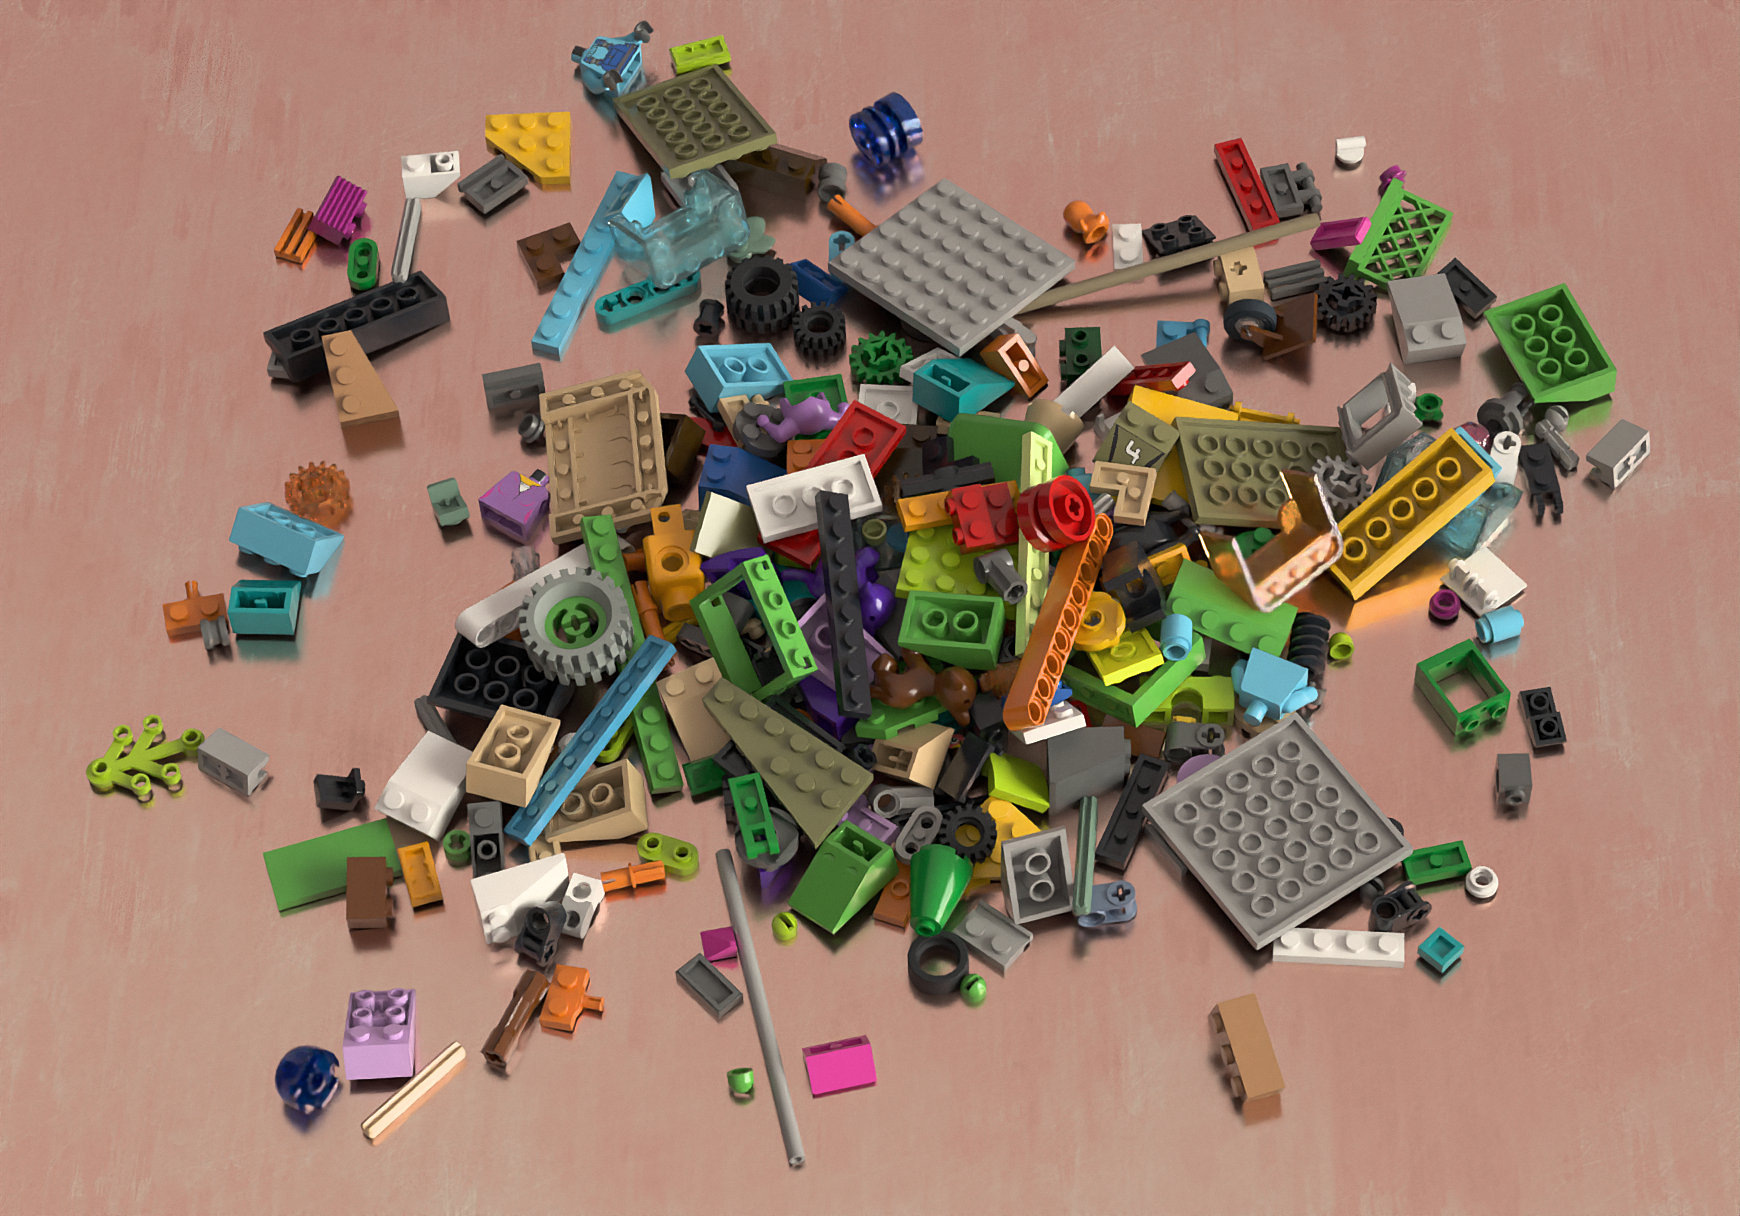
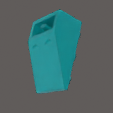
M971 358L933 359L913 373L912 401L952 422L959 413L975 415L1013 388L1015 382Z

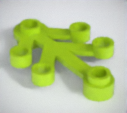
M148 715L143 720L144 731L127 757L118 759L124 747L133 741L131 728L127 725H119L113 730L114 741L105 756L93 760L86 769L87 778L96 787L106 788L115 783L133 790L137 795H145L151 789V783L146 774L163 779L168 785H174L181 779L178 765L168 763L163 766L153 761L182 751L189 757L198 756L197 747L205 741L204 734L197 729L190 728L185 730L179 739L148 749L154 738L163 731L161 718L158 715ZM152 723H157L155 727H148ZM121 734H128L124 738H119V735ZM129 769H135L146 774L140 773L132 777L123 772ZM169 772H176L173 776H166ZM140 782H145V785L141 787L136 786Z

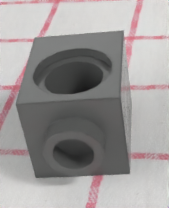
M1529 753L1497 754L1494 769L1497 803H1508L1511 805L1529 803L1533 786Z

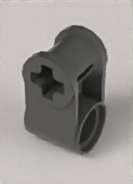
M1177 721L1168 724L1166 727L1164 756L1168 761L1185 763L1192 757L1209 754L1211 749L1212 755L1220 757L1225 755V747L1223 745L1225 733L1222 727L1217 724ZM1210 732H1213V738H1210Z

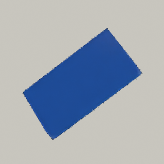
M803 259L790 263L792 271H795L797 275L799 294L810 302L816 301V306H820L821 301L826 302V307H829L830 303L834 304L847 293V286L809 260Z

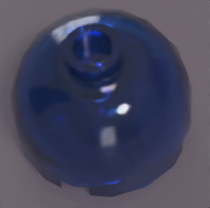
M303 1045L294 1047L284 1055L276 1068L275 1088L283 1102L307 1114L312 1113L310 1110L314 1108L320 1110L333 1097L338 1086L339 1078L334 1075L335 1066L339 1067V1061L334 1053L318 1046Z

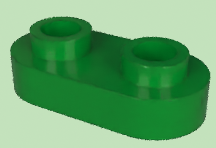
M360 238L355 240L349 247L347 276L349 284L354 289H370L376 284L378 278L379 251L375 241L369 238Z

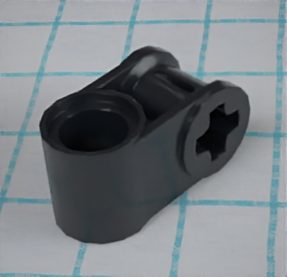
M1407 881L1393 891L1374 900L1370 911L1368 928L1370 932L1396 933L1423 920L1431 912L1432 905L1428 901H1423L1415 891L1416 886L1412 881Z
M548 901L530 909L526 914L522 930L515 942L514 951L518 954L525 953L536 959L537 964L541 967L546 966L556 952L557 942L566 922L567 915L563 905L556 901ZM544 914H546L548 918V923L544 919Z

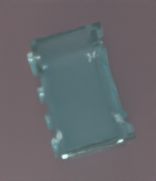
M701 169L691 174L695 182L691 191L683 192L686 205L651 225L642 228L641 223L637 220L628 223L626 218L620 214L608 220L620 260L659 288L671 287L740 248L749 239L750 227L740 192L706 169Z

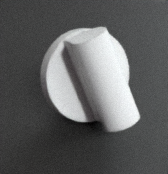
M1357 136L1335 139L1336 157L1344 163H1356L1361 160L1364 155V147L1366 146L1365 137Z

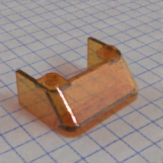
M1290 469L1280 471L1290 496L1278 510L1277 520L1281 532L1246 560L1242 556L1235 537L1206 531L1198 534L1215 576L1255 611L1263 613L1274 611L1335 563L1343 553V539L1317 474Z

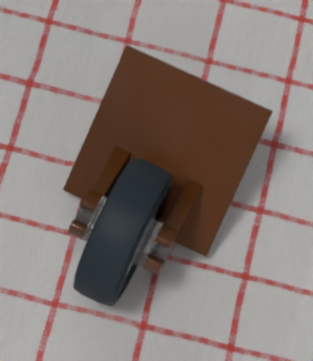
M1313 292L1275 307L1257 299L1235 301L1225 309L1223 316L1224 329L1229 336L1236 340L1255 342L1261 346L1265 360L1316 342L1318 295Z

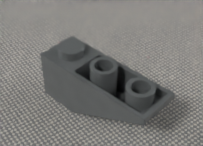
M500 801L467 804L473 879L505 870L502 803Z

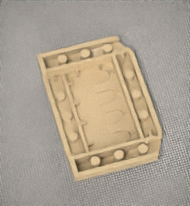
M639 369L539 394L541 419L545 424L552 513L549 514L550 537L554 545L583 538L579 524L582 517L611 514L615 530L652 521L650 508L662 506L668 488L658 394L650 382L648 383Z

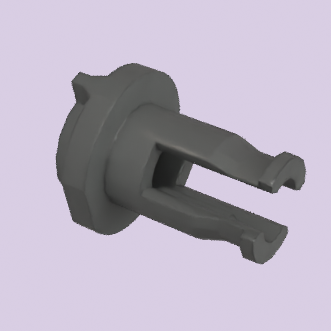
M1523 382L1514 383L1510 387V391L1506 392L1500 399H1488L1478 409V423L1484 433L1493 440L1497 434L1504 431L1513 432L1518 436L1523 429L1522 418L1527 414L1528 409L1536 404L1532 399L1529 402L1522 401L1528 394Z

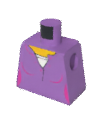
M536 469L529 478L516 471L510 472L478 499L481 517L528 542L549 509L548 490L545 488L549 483V477L539 469Z

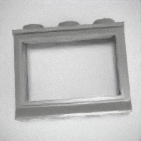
M1391 362L1386 372L1380 373L1343 404V408L1337 407L1338 424L1343 432L1341 437L1347 448L1345 453L1355 465L1360 463L1367 471L1423 426L1422 422L1412 414L1417 408L1408 399L1412 395L1411 390L1408 388L1411 381ZM1389 403L1391 412L1363 435L1361 425Z

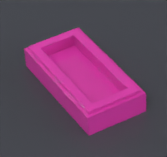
M1367 217L1320 223V227L1317 228L1310 241V245L1314 251L1361 245L1371 226V222Z

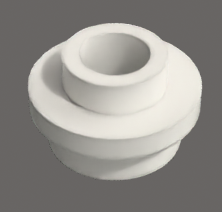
M1479 866L1468 873L1465 884L1467 890L1472 895L1486 898L1496 892L1498 878L1492 869ZM1477 882H1484L1486 885L1482 886L1477 884Z

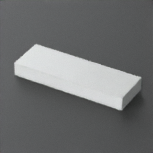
M1113 346L1054 399L1053 402L1062 405L1061 411L1067 415H1070L1072 411L1080 418L1130 373L1134 367Z

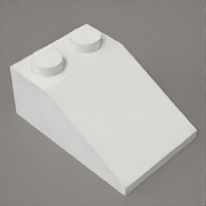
M428 731L389 779L374 809L440 842L466 792V763L473 752Z
M564 853L470 880L476 912L486 944L505 942L511 937L519 935L526 919V914L530 909L548 901L559 902L565 896L570 881Z

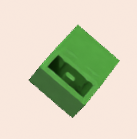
M845 820L822 843L788 901V906L832 934L836 933L899 873L892 847Z

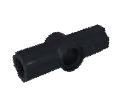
M984 462L962 468L958 466L943 467L932 471V474L900 480L904 499L946 492L954 488L970 485L994 484L995 476L991 462Z

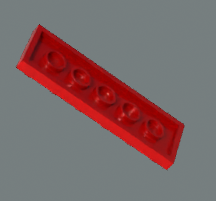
M853 400L804 470L865 454L874 479L906 434V426ZM818 529L763 543L760 533L757 535V542L808 570L812 568L821 555Z

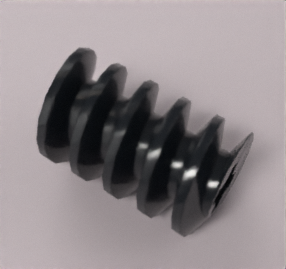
M1310 612L1296 613L1291 627L1287 661L1307 668V681L1325 671L1326 664L1324 662L1327 658V641L1330 634L1328 631L1330 630L1331 623L1323 616Z

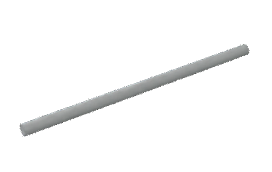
M721 849L715 853L787 1155L791 1164H798L806 1158L731 851L729 849Z

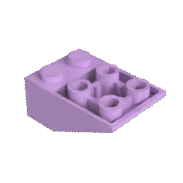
M395 988L389 991L361 990L350 993L342 1045L346 1080L413 1076L415 1059V989Z

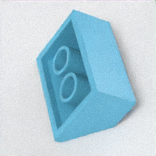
M264 502L238 508L229 541L239 545L238 549L242 552L259 554L269 564L283 565L290 568L289 572L291 574L306 577L309 574L321 571L342 543L344 535L273 503Z

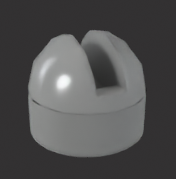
M1553 405L1547 409L1544 419L1554 426L1553 431L1557 430L1559 432L1567 427L1569 415L1563 406Z

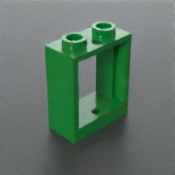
M1470 638L1416 665L1415 683L1454 735L1464 731H1472L1480 723L1490 718H1499L1508 710L1511 692ZM1468 668L1490 698L1459 713L1436 682Z

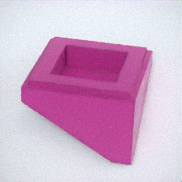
M732 926L700 932L704 956L708 961L737 956V946Z

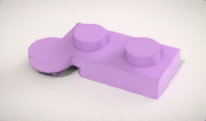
M861 794L835 828L837 829L845 820H848L891 846L901 833L898 826L868 809V800L864 794Z

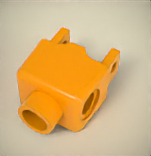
M681 504L650 508L654 535L643 539V552L648 586L653 603L658 605L659 613L663 612V616L669 621L683 622L691 620L696 616L689 601L706 589L705 575L700 569L703 563L702 556L690 551L695 530H685ZM666 516L669 518V520L667 522H661L659 521V518Z

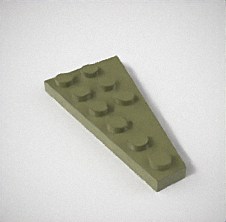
M723 677L718 680L702 699L704 707L724 733L726 732L736 744V748L742 756H745L750 762L755 773H760L762 782L779 804H782L792 816L797 827L801 828L815 850L874 780L871 772Z

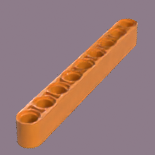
M1104 513L1095 515V526L1088 538L1063 548L1003 708L1004 723L1011 731L1039 726L1046 719L1102 566L1103 555L1106 554L1113 535L1112 522Z

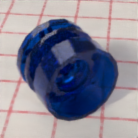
M896 92L888 93L876 100L873 107L866 106L862 111L852 114L849 118L850 132L857 148L876 167H883L890 160H895L899 152L906 153L920 145L923 141V130L915 111L909 102Z

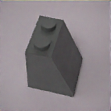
M1124 726L1083 727L1047 738L1046 764L1050 804L1049 816H1057L1080 806V800L1084 796L1100 798L1124 787V775H1130L1131 741L1130 739H1124Z

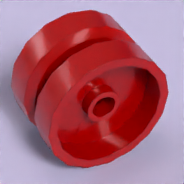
M1069 475L1057 476L1045 483L1027 488L1020 494L1017 502V518L1023 535L1035 549L1043 553L1054 552L1067 545L1085 540L1092 534L1095 526V511L1086 488L1077 479Z

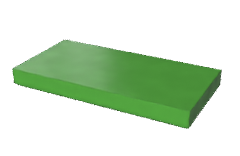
M386 818L263 853L279 911L346 892L347 857H386L387 866L393 867L394 878L403 875Z

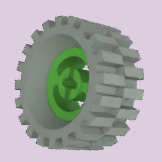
M576 567V573L569 575L567 568L559 570L561 577L554 579L552 574L543 577L545 581L543 587L538 583L531 587L533 598L525 595L522 601L524 609L519 610L520 632L530 661H533L534 667L539 673L544 670L547 679L553 681L558 675L560 684L569 686L570 679H575L577 686L586 685L585 678L592 677L594 683L602 680L600 673L605 670L609 676L616 672L614 663L617 661L623 665L627 659L625 650L631 651L633 642L631 637H634V628L627 601L619 586L615 587L614 580L609 576L602 580L599 571L592 569L589 576L586 575L585 568ZM588 618L596 621L599 624L598 629L594 635L592 633V629ZM561 627H563L567 643L557 638V633Z

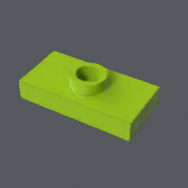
M723 35L669 48V54L677 75L713 64L718 65L731 61L730 52Z

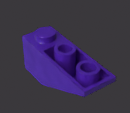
M812 675L798 683L804 698L803 704L811 720L838 741L859 720L858 718L838 716L836 691Z

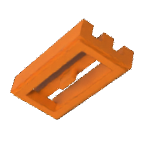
M296 209L274 248L275 256L302 263L317 234L309 230L296 254H293V252L301 242L309 223L314 218L312 211L304 213L303 209Z

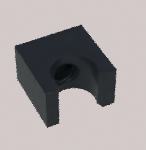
M1138 539L1103 555V585L1107 592L1115 590L1126 613V624L1131 633L1167 617L1166 588ZM1137 578H1141L1140 581L1131 582V581H1133V580H1135V579H1137Z

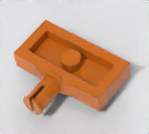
M191 581L193 589L191 591L190 582H186L187 599L162 604L168 636L200 631L201 619L212 621L221 615L225 616L226 624L229 625L224 594L199 596L198 583Z
M556 965L539 1018L542 1027L572 1031L576 1018L583 1008L602 1011L604 997L586 995V987L590 977L588 969Z

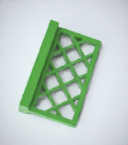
M1393 177L1370 219L1371 226L1361 245H1356L1343 276L1349 278L1351 274H1354V277L1357 275L1388 290L1387 281L1394 280L1393 277L1405 275L1406 278L1420 277L1454 213L1402 189L1404 182ZM1404 200L1414 205L1416 211L1404 213L1400 203ZM1435 215L1444 220L1441 224L1430 225L1426 216ZM1420 218L1423 227L1412 229L1408 220ZM1401 221L1405 231L1393 233L1389 224ZM1427 234L1431 244L1419 246L1415 236ZM1409 238L1413 248L1401 250L1397 240ZM1390 242L1394 252L1382 254L1378 244ZM1416 254L1420 264L1408 266L1404 256ZM1398 258L1402 268L1390 270L1385 260ZM1379 262L1383 272L1374 273L1366 269L1367 264Z

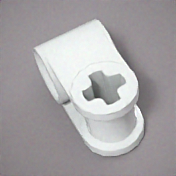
M1500 432L1494 438L1490 456L1502 467V470L1490 487L1507 491L1513 490L1521 447L1519 436L1513 432Z

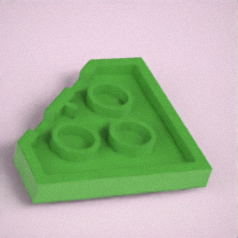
M974 679V682H975V685H976V692H977V690H978L977 680ZM935 696L924 697L911 707L905 709H894L872 698V715L867 720L860 719L855 726L857 737L888 740L898 736L897 730L912 724L915 728L938 720V714L947 711V709L938 702Z

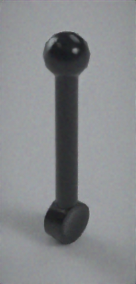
M697 397L689 399V406L696 408L713 425L712 429L714 431H724L725 424L715 420L700 405Z

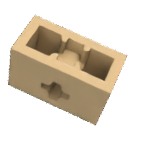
M1254 246L1220 255L1218 260H1213L1214 275L1216 278L1220 277L1221 280L1219 283L1221 300H1226L1227 307L1231 303L1242 299L1264 301L1265 288Z

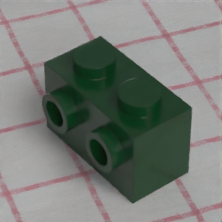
M1100 327L1065 328L1064 340H1059V358L1065 357V363H1060V381H1066V389L1102 357Z

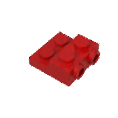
M1007 482L981 487V484L954 488L949 491L944 499V508L946 515L952 519L954 526L952 528V538L955 546H959L961 555L1019 544V524Z

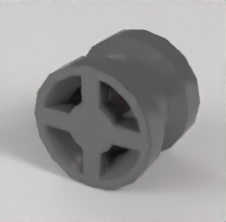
M224 615L218 616L216 620L212 621L207 619L200 620L206 650L212 649L217 644H222L223 646L230 645Z

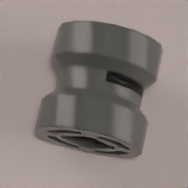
M838 163L822 165L818 175L820 181L817 188L818 197L828 203L832 198L837 202L834 198L836 195H840L844 199L846 196L845 182L847 181L846 168Z

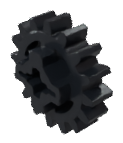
M1339 273L1336 280L1328 276L1327 284L1320 282L1318 290L1314 291L1318 295L1317 319H1326L1325 326L1327 327L1335 324L1337 331H1340L1342 326H1346L1348 331H1352L1353 325L1360 329L1363 328L1364 321L1370 323L1372 321V314H1376L1377 294L1373 293V285L1364 286L1365 279L1361 278L1356 281L1354 280V274H1351L1347 279L1344 278L1342 273Z

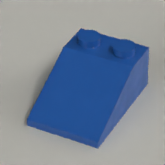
M710 444L698 484L699 512H701L706 491L751 507L746 486L787 475V470L741 448Z

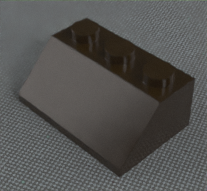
M776 143L768 146L765 150L744 154L736 160H727L725 164L726 171L734 182L806 203L819 179V169L827 163V158Z

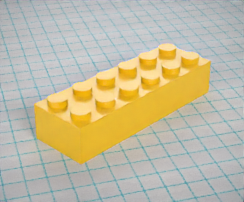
M1451 427L1311 546L1313 554L1321 565L1356 601L1495 482L1493 472Z

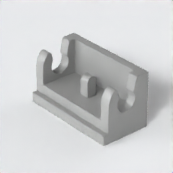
M1621 419L1586 454V461L1600 469L1592 468L1590 473L1615 489L1650 453L1649 431Z
M220 727L197 747L198 769L246 796L252 793V790L261 783L268 773L262 768L269 762V754Z

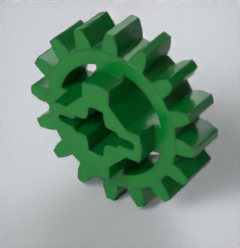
M880 331L877 337L870 332L869 339L867 340L862 337L858 338V345H852V354H849L851 375H856L858 383L866 380V384L893 385L894 381L902 384L904 379L899 377L900 367L913 360L911 346H906L905 339L901 338L897 341L896 333L886 337L884 331Z

